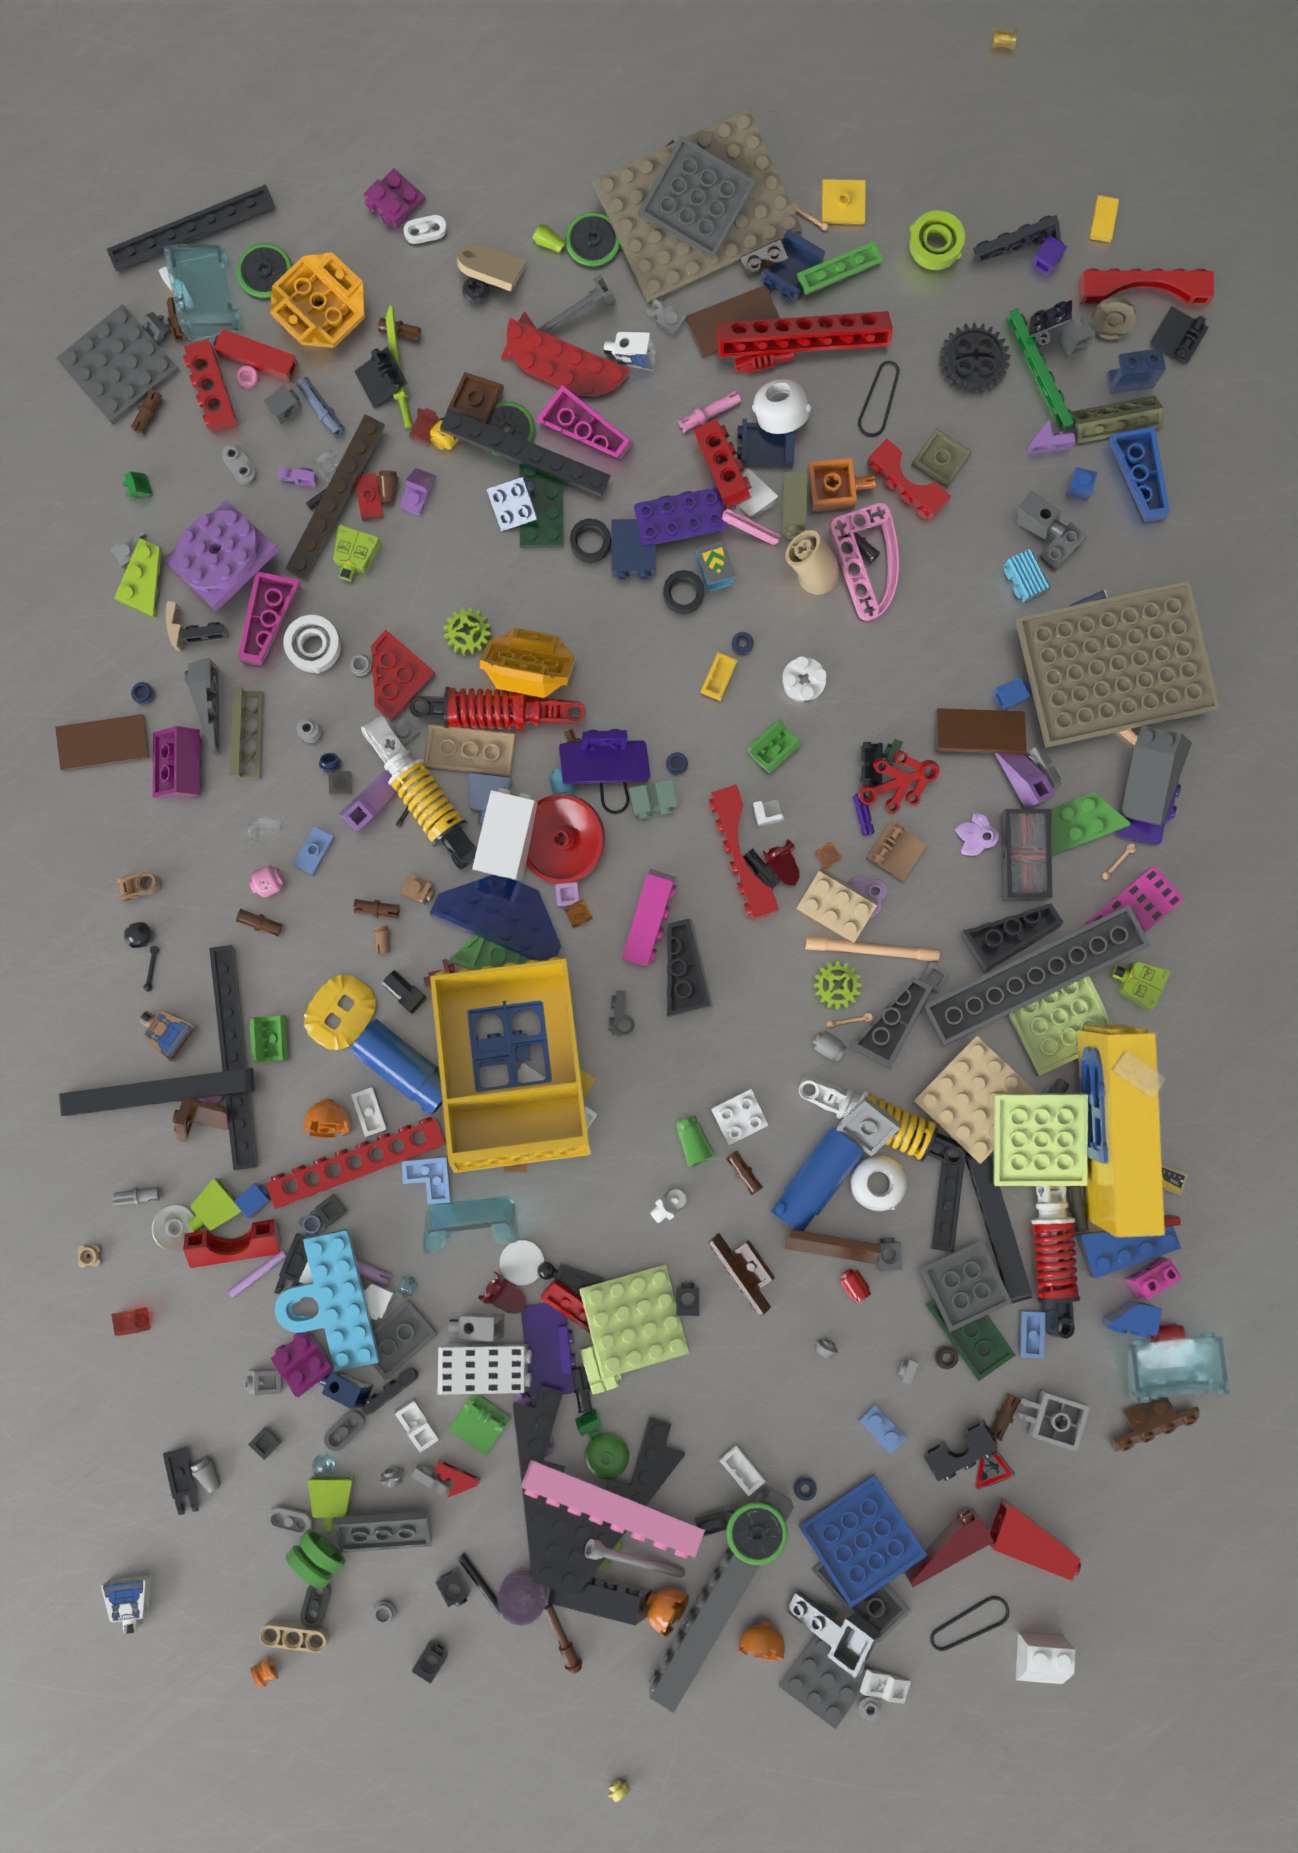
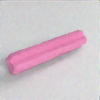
M729 508L723 512L722 519L725 522L772 545L779 542V533Z

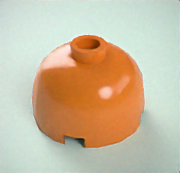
M332 1099L320 1100V1102L311 1106L305 1114L304 1133L309 1131L310 1136L316 1138H335L334 1133L340 1132L341 1136L346 1135L349 1132V1116L346 1109Z
M675 1587L663 1588L657 1594L653 1592L646 1603L649 1606L647 1617L652 1628L664 1637L668 1636L674 1629L671 1624L680 1621L688 1605L689 1599L687 1598L689 1595Z
M759 1621V1625H752L745 1629L740 1639L738 1652L743 1655L752 1652L755 1658L779 1661L780 1659L783 1661L785 1641L780 1631L772 1628L773 1623Z

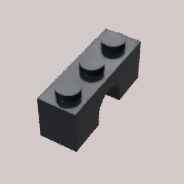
M984 1419L964 1430L963 1436L969 1445L965 1451L960 1453L953 1452L948 1448L945 1441L925 1451L924 1459L937 1481L942 1479L945 1481L950 1480L956 1476V1472L960 1469L968 1470L976 1465V1461L980 1458L988 1459L996 1454L998 1442Z

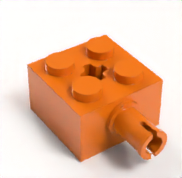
M852 458L808 462L807 479L811 513L854 509L857 502L856 490L876 489L875 475L855 477Z

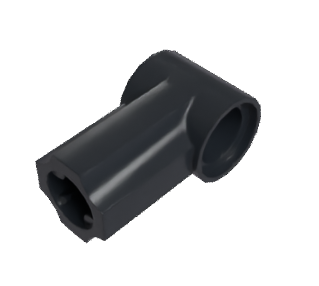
M396 970L389 973L381 983L411 1014L427 999L417 987L407 982Z
M726 1505L723 1509L694 1517L696 1527L705 1530L703 1537L727 1530L728 1522L724 1519V1515L734 1513L738 1508L734 1505Z

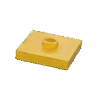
M823 179L822 223L864 225L866 180Z

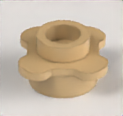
M95 1244L91 1247L79 1246L77 1249L79 1267L85 1268L89 1265L97 1267L100 1265L101 1261L98 1257L100 1247Z

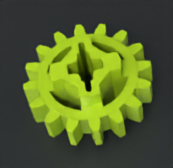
M462 607L460 608V614H457L455 611L452 612L453 619L447 617L446 620L449 625H445L443 628L448 633L444 634V638L449 640L447 643L449 647L454 646L455 653L462 650V654L465 656L467 651H470L473 656L475 655V649L482 652L481 645L488 644L486 638H490L491 633L486 630L491 629V625L486 623L488 620L486 616L481 617L480 610L473 613L472 607H469L468 612H465ZM468 618L474 619L478 622L473 623ZM461 620L458 627L454 628L455 625ZM466 628L470 629L469 635L465 634ZM481 635L479 640L474 643L477 636ZM458 640H462V641L466 642V645L461 644V643H459V642H457V641H458Z
M836 961L835 966L832 967L829 962L827 963V970L821 967L819 971L822 975H815L814 977L818 980V983L813 984V987L819 990L815 993V996L821 995L820 1003L827 1001V1008H830L832 1004L835 1005L836 1010H839L840 1004L848 1008V1001L854 1004L856 1000L853 996H860L861 994L856 990L862 987V984L856 981L860 978V975L854 976L855 968L847 969L848 963L840 966L839 961ZM842 971L844 974L842 976H835L831 972ZM844 978L841 984L842 990L837 989L831 993L830 991L834 986L833 980L838 982ZM824 979L828 983V990L826 992L823 990ZM849 979H851L852 982L851 992L847 988V981ZM833 995H840L844 999L833 1000L831 997Z

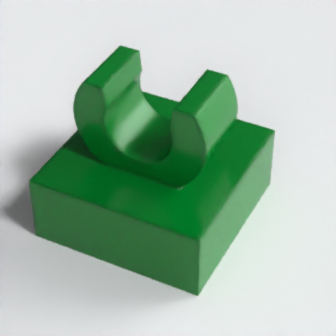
M130 471L124 475L126 481L123 482V486L129 488V493L126 494L127 497H147L152 494L146 474Z
M596 1409L575 1419L581 1437L589 1434L591 1440H594L600 1436L598 1428L602 1427Z

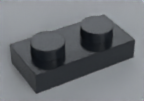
M211 622L207 624L208 626L204 627L189 625L186 626V629L179 630L180 639L185 644L229 638L228 629L220 622Z

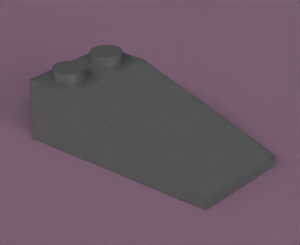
M1146 726L1141 727L1134 746L1121 811L1123 817L1155 825H1163L1192 742L1182 733Z
M822 1562L812 1570L851 1615H859L878 1630L880 1635L876 1643H880L912 1611L889 1584H886L853 1608H850Z

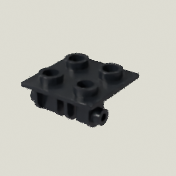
M1061 301L1048 310L1043 309L1035 312L1030 319L1029 337L1035 336L1040 345H1047L1050 342L1051 329L1072 321L1073 301Z
M1171 306L1150 343L1188 364L1209 327L1206 326V319L1203 316L1192 318Z
M388 346L382 351H379L378 348L372 350L371 359L354 371L374 408L408 384Z

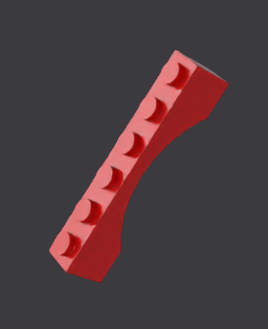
M1090 268L1083 271L1079 279L1080 304H1099L1103 300L1123 291L1149 288L1167 292L1179 298L1187 305H1208L1214 297V271H1207L1203 268L1194 271H1185L1182 268L1172 271H1163L1160 268L1152 269L1151 271H1142L1139 268L1129 271H1120L1118 268L1099 271L1096 268Z
M737 784L711 792V799L708 802L711 811H716L718 820H715L718 832H723L725 841H722L726 854L730 853L732 861L729 864L733 875H738L740 882L736 884L740 896H745L747 903L743 905L747 917L751 916L752 920H756L777 913L779 907L772 888L762 883L752 873L740 851L738 823L743 809V802Z

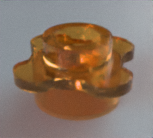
M828 842L825 847L817 849L815 852V856L820 858L824 868H830L831 864L839 862L842 858V855L837 852L832 842Z

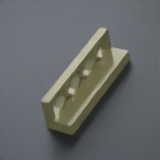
M1155 395L1072 411L1074 416L1073 422L1076 426L1075 440L1078 444L1110 438L1111 434L1154 426L1155 429L1163 427V406Z
M233 688L230 776L234 779H261L263 691H244L243 688ZM246 697H258V705L252 711L246 707ZM253 716L257 720V727L249 732L245 728V722ZM252 738L256 742V749L248 754L244 749V744ZM250 759L255 763V774L243 773L244 765Z

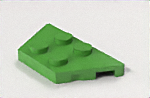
M1095 792L1054 807L1051 814L1052 856L1130 827V822Z
M484 926L449 961L471 970H481V967L484 966L503 967L506 963L526 964L528 961L527 943Z

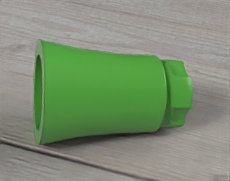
M696 1116L676 1123L688 1168L717 1156L708 1142L701 1124H698Z

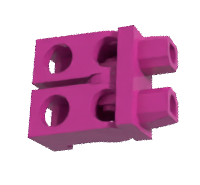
M1160 1256L1144 1266L1145 1269L1141 1268L1126 1277L1125 1281L1137 1299L1145 1297L1146 1300H1149L1181 1280L1182 1277L1170 1258L1167 1259Z

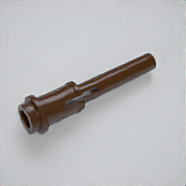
M547 1604L544 1610L560 1644L559 1651L566 1663L565 1669L571 1674H575L582 1669V1659L578 1658L573 1643L568 1641L553 1605Z

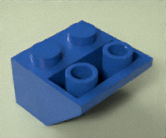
M1128 1300L1104 1316L1102 1323L1107 1324L1108 1329L1115 1332L1127 1334V1330H1131V1334L1149 1339L1150 1335H1158L1162 1308Z

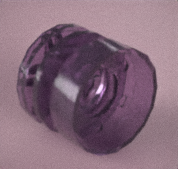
M521 1567L513 1569L505 1576L498 1592L497 1604L499 1612L504 1619L512 1624L522 1626L531 1624L541 1616L545 1609L548 1588L531 1582L530 1568ZM523 1595H525L526 1600H522L521 1602H519L518 1597H522Z

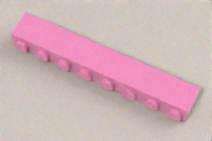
M532 1460L521 1484V1487L526 1489L524 1494L537 1499L541 1495L547 1498L546 1503L558 1508L560 1503L569 1507L568 1512L581 1516L582 1512L590 1515V1521L602 1525L603 1521L611 1523L610 1529L620 1533L628 1530L633 1532V1538L645 1542L646 1538L653 1540V1546L665 1551L667 1546L675 1549V1555L685 1559L688 1558V1555L696 1556L705 1532L701 1528Z

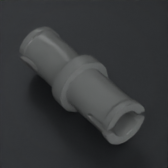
M1081 1186L1066 1187L1070 1202L1068 1209L1072 1213V1218H1075L1074 1230L1075 1232L1088 1231L1089 1227L1085 1212L1087 1205L1083 1202Z

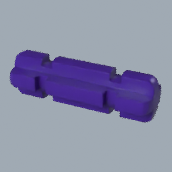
M857 793L853 796L854 803L857 804L856 811L859 823L862 824V835L874 834V827L871 824L872 819L869 807L858 798Z

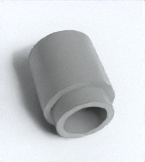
M306 717L297 723L296 731L303 741L315 743L320 739L322 730L314 719Z
M826 1030L824 1033L819 1032L812 1042L815 1044L814 1050L831 1061L834 1059L838 1062L847 1049L843 1045V1041Z

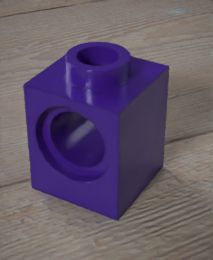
M1049 235L1036 254L1032 266L1050 276L1063 257L1067 246L1059 238H1053Z

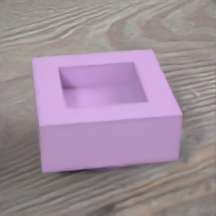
M577 882L555 884L557 907L580 905Z

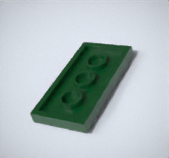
M519 463V478L524 477L525 481L533 483L534 489L529 494L538 517L537 520L520 525V548L564 547L563 481Z
M932 1299L925 1304L978 1381L1016 1356L988 1315L950 1332L935 1300Z

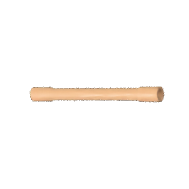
M806 936L805 949L862 953L913 958L932 962H939L940 949L915 948L863 942L852 943L851 941Z

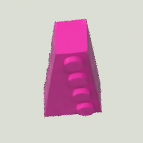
M563 385L536 419V421L620 460L634 443Z
M650 869L622 959L646 967L649 961L654 962L657 953L654 945L656 940H661L664 928L660 926L663 919L667 920L670 907L667 904L669 898H674L677 888L674 885L675 876Z

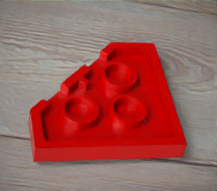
M385 629L371 645L374 707L393 722L436 673Z

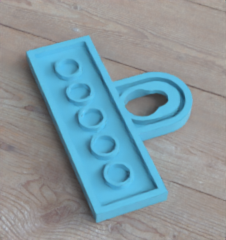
M349 1229L304 1238L303 1243L313 1282L292 1286L278 1297L275 1303L277 1321L283 1328L295 1333L324 1328L335 1372L379 1363V1352ZM303 1297H311L317 1301L319 1312L313 1317H308L304 1314L298 1315L293 1311V1304L299 1302Z

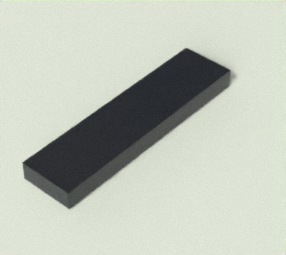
M941 1161L930 1249L954 1252L965 1162L954 1167Z

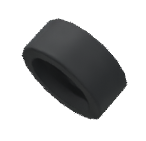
M588 518L579 521L571 530L570 546L573 554L583 562L594 563L607 556L611 547V536L609 529L603 522ZM590 528L596 529L603 536L602 547L593 553L581 550L577 542L580 533Z
M687 570L676 571L669 575L664 583L663 597L665 604L670 610L682 615L690 614L697 610L703 602L704 584L698 575ZM680 580L690 581L696 587V598L693 602L686 605L678 604L671 597L672 586Z

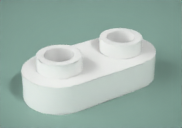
M439 215L410 220L404 226L405 238L412 244L440 239L447 231L446 222ZM434 227L440 228L438 231H433ZM415 231L419 232L417 236H413L412 233Z

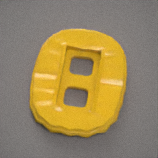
M340 974L330 978L314 995L313 1000L309 1003L308 1009L304 1013V1027L308 1035L327 1049L341 1050L349 1047L364 1031L374 1014L376 999L372 990L362 981L351 975ZM343 995H347L355 1002L349 1011H345L338 1005ZM330 1013H334L341 1018V1023L335 1030L325 1024V1020Z

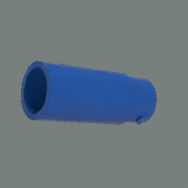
M378 1019L372 1021L357 1038L350 1049V1053L409 1100H414L421 1105L423 1112L433 1115L443 1104L438 1067Z
M830 1127L783 1189L785 1192L770 1212L794 1230L804 1231L815 1215L818 1216L865 1152L842 1133Z

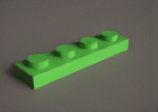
M872 241L799 272L797 278L806 296L883 262V258L876 242Z

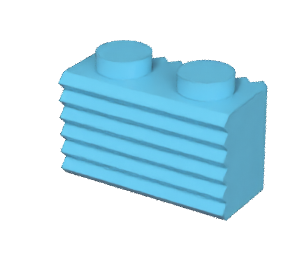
M1032 549L1017 554L1006 561L1004 567L1005 575L1008 579H1012L1015 585L1014 592L1017 598H1021L1024 603L1048 592L1051 588Z

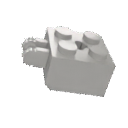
M1040 1390L1037 1402L1024 1398L1021 1399L1020 1403L1024 1406L1035 1408L1033 1416L1024 1412H1017L1016 1416L1031 1422L1028 1432L1031 1437L1076 1452L1078 1451L1090 1409L1088 1405L1044 1390ZM1060 1416L1063 1421L1062 1423L1058 1422V1425H1056L1055 1419Z

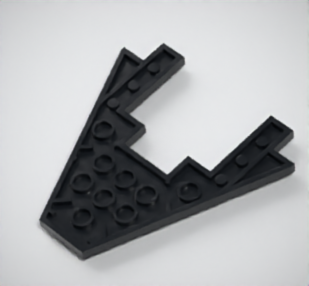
M540 1385L534 1408L513 1402L521 1484L531 1460L564 1473L566 1466L544 1460L563 1395L562 1391ZM648 1417L630 1485L608 1479L605 1490L644 1506L649 1503L686 1453L666 1447L671 1423ZM521 1487L531 1582L578 1595L606 1559L605 1557L598 1558L597 1560L587 1558L585 1556L587 1542L590 1539L598 1540L605 1545V1548L613 1549L627 1530L620 1533L610 1529L611 1523L603 1521L602 1525L590 1521V1515L582 1512L581 1516L567 1511L568 1506L560 1503L558 1508L546 1503L547 1498L541 1495L537 1499L524 1494L526 1489Z

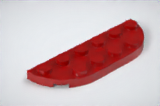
M509 319L507 343L513 359L527 374L558 388L563 385L577 396L593 398L600 397L617 389L630 372V369L517 320Z

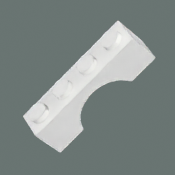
M308 1262L299 1280L303 1284L313 1282ZM376 1282L364 1290L370 1318L377 1320L378 1317L383 1318L396 1291L383 1287V1285Z

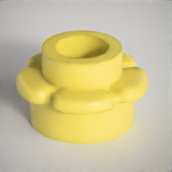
M621 1780L616 1781L609 1787L611 1792L608 1794V1797H612L614 1802L622 1799L630 1792L627 1787L628 1783H622Z

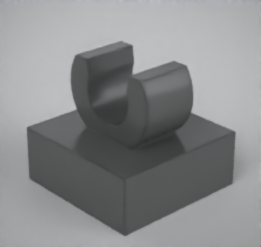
M154 312L146 314L143 328L158 344L163 342L164 335L170 331L171 325L170 323L167 325L163 324V315L156 316Z

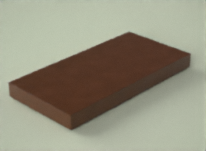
M766 285L686 316L687 323L702 357L718 351L716 343L717 323L780 318Z
M937 708V751L1025 754V711Z
M143 714L55 727L60 770L62 771L150 758L145 717Z
M793 1229L790 1231L785 1243V1249L871 1264L875 1263L881 1253L880 1244Z

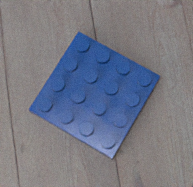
M875 1475L799 1526L850 1608H853L928 1556Z

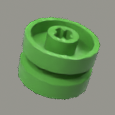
M307 1529L299 1540L300 1546H293L285 1558L290 1567L304 1581L321 1590L331 1581V1573H338L343 1567L345 1559L327 1538L317 1531Z

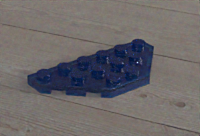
M491 875L439 893L430 911V916L532 960H539V962L548 961L549 958L558 957L561 950L560 941L539 890L511 878Z

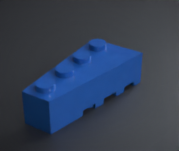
M1155 426L1111 434L1108 444L1144 522L1166 519L1170 509Z
M1173 1226L1165 1227L1164 1235L1115 1237L1107 1231L1075 1233L1090 1277L1099 1278L1181 1249Z

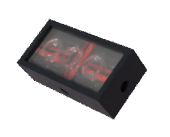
M1005 809L1001 813L1003 901H1048L1053 898L1051 809Z

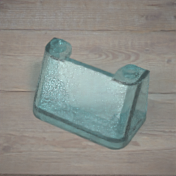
M171 244L164 246L178 322L188 341L220 335L222 329L230 332L239 331L238 323L241 322L238 309L234 310L224 269L226 266L225 262L229 261L226 249H222L220 245Z
M501 1196L431 1206L427 1210L425 1217L424 1254L441 1251L446 1245V1239L451 1237V1232L491 1227L492 1237L497 1243H516L520 1239L515 1202L510 1197Z
M1214 1332L1200 1333V1337L1156 1342H1146V1339L1132 1340V1344L1128 1345L1129 1398L1136 1403L1149 1402V1398L1157 1400L1159 1397L1196 1393L1208 1394L1212 1392H1217L1218 1395L1230 1394L1222 1337L1215 1336Z

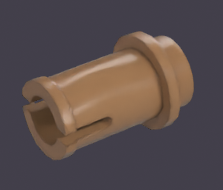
M387 926L374 927V932H372V934H375L376 954L391 953L388 937L390 930H388Z

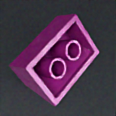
M175 726L153 733V798H188L200 795V729Z

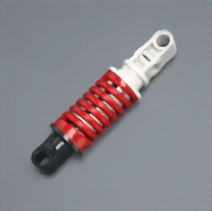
M1036 1186L1038 1196L1036 1209L1039 1210V1218L1031 1221L1033 1233L1040 1236L1034 1238V1243L1041 1244L1040 1246H1035V1252L1042 1253L1035 1256L1036 1261H1042V1263L1036 1264V1269L1043 1270V1272L1036 1274L1038 1279H1043V1281L1037 1282L1038 1297L1036 1301L1045 1303L1047 1333L1052 1337L1068 1339L1075 1332L1073 1302L1080 1301L1078 1284H1076L1078 1277L1074 1275L1077 1273V1268L1074 1266L1077 1260L1073 1257L1076 1255V1250L1073 1249L1076 1244L1072 1240L1075 1236V1218L1067 1216L1066 1209L1069 1206L1068 1202H1066V1186ZM1061 1323V1324H1062V1329H1061V1331L1059 1332L1058 1327H1059V1324Z

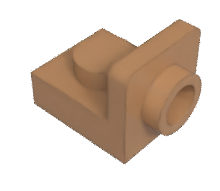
M409 873L400 893L425 905L427 901L430 902L432 900L435 889H433L434 884Z

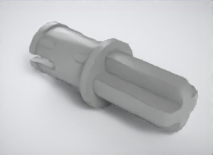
M158 1186L138 1189L136 1187L131 1191L115 1192L112 1197L113 1203L117 1206L132 1203L139 1205V1203L159 1201Z

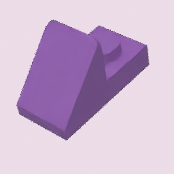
M1048 420L1031 442L1027 450L1028 454L1071 449L1075 442L1074 433L1067 434V432L1063 431L1052 436L1050 420Z
M415 468L406 478L407 488L400 502V509L420 516L436 475Z

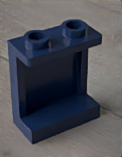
M788 229L783 239L788 259L766 269L763 268L760 281L767 288H774L779 291L784 298L797 302L803 293L797 274L821 264L824 260L825 250Z
M1163 349L1120 354L1118 356L1120 369L1109 370L1107 373L1110 394L1153 389L1166 370Z
M742 419V426L738 425L737 439H741V447H737V459L741 460L744 468L793 469L795 430L782 434L770 433L763 430L758 423H747V419Z
M611 519L612 576L620 580H626L633 576H638L639 579H651V576H656V546H643L641 544L637 520Z

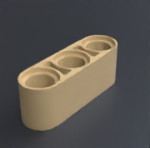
M280 1620L269 1621L260 1632L261 1643L265 1646L312 1653L322 1651L330 1638L328 1630L323 1626L308 1628L302 1623ZM267 1629H274L277 1637L271 1638L268 1636ZM290 1632H297L300 1640H292ZM316 1634L320 1635L323 1639V1643H315L312 1639V1636Z

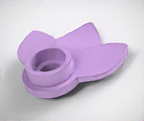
M980 813L973 814L972 822L962 823L955 828L958 836L965 841L961 853L967 856L979 855L985 848H992L999 841L997 830L991 827L989 819ZM986 833L991 834L990 840H984L983 837Z
M862 875L850 879L849 883L851 886L878 901L877 907L870 916V918L874 917L881 910V900L887 894L885 883L877 879L870 880ZM873 887H878L880 889V893L878 895H874L872 893Z

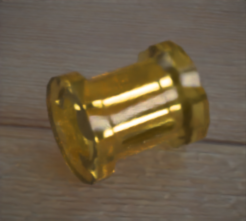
M995 28L992 48L1006 47L1014 50L1017 31H999L998 28Z

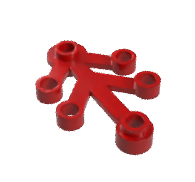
M897 751L894 755L895 762L899 765L906 764L916 770L906 773L888 765L884 759L879 758L873 764L874 769L878 773H886L895 777V779L874 787L869 785L861 787L858 791V798L864 804L871 805L877 800L878 795L897 788L893 798L888 799L885 803V807L889 812L896 813L900 809V803L911 782L918 780L914 790L906 794V801L911 805H917L921 800L920 796L926 784L938 777L940 772L939 765L933 760L919 762L909 757L904 751ZM904 755V759L899 761V756ZM880 763H884L882 769H878ZM927 767H931L929 773H925ZM869 790V795L863 797V793ZM912 795H916L914 801H910ZM895 802L896 806L890 809L891 803Z

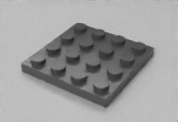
M681 135L641 206L638 215L713 260L756 181Z
M123 304L56 358L112 424L145 399L149 389L156 390L179 371L173 361Z

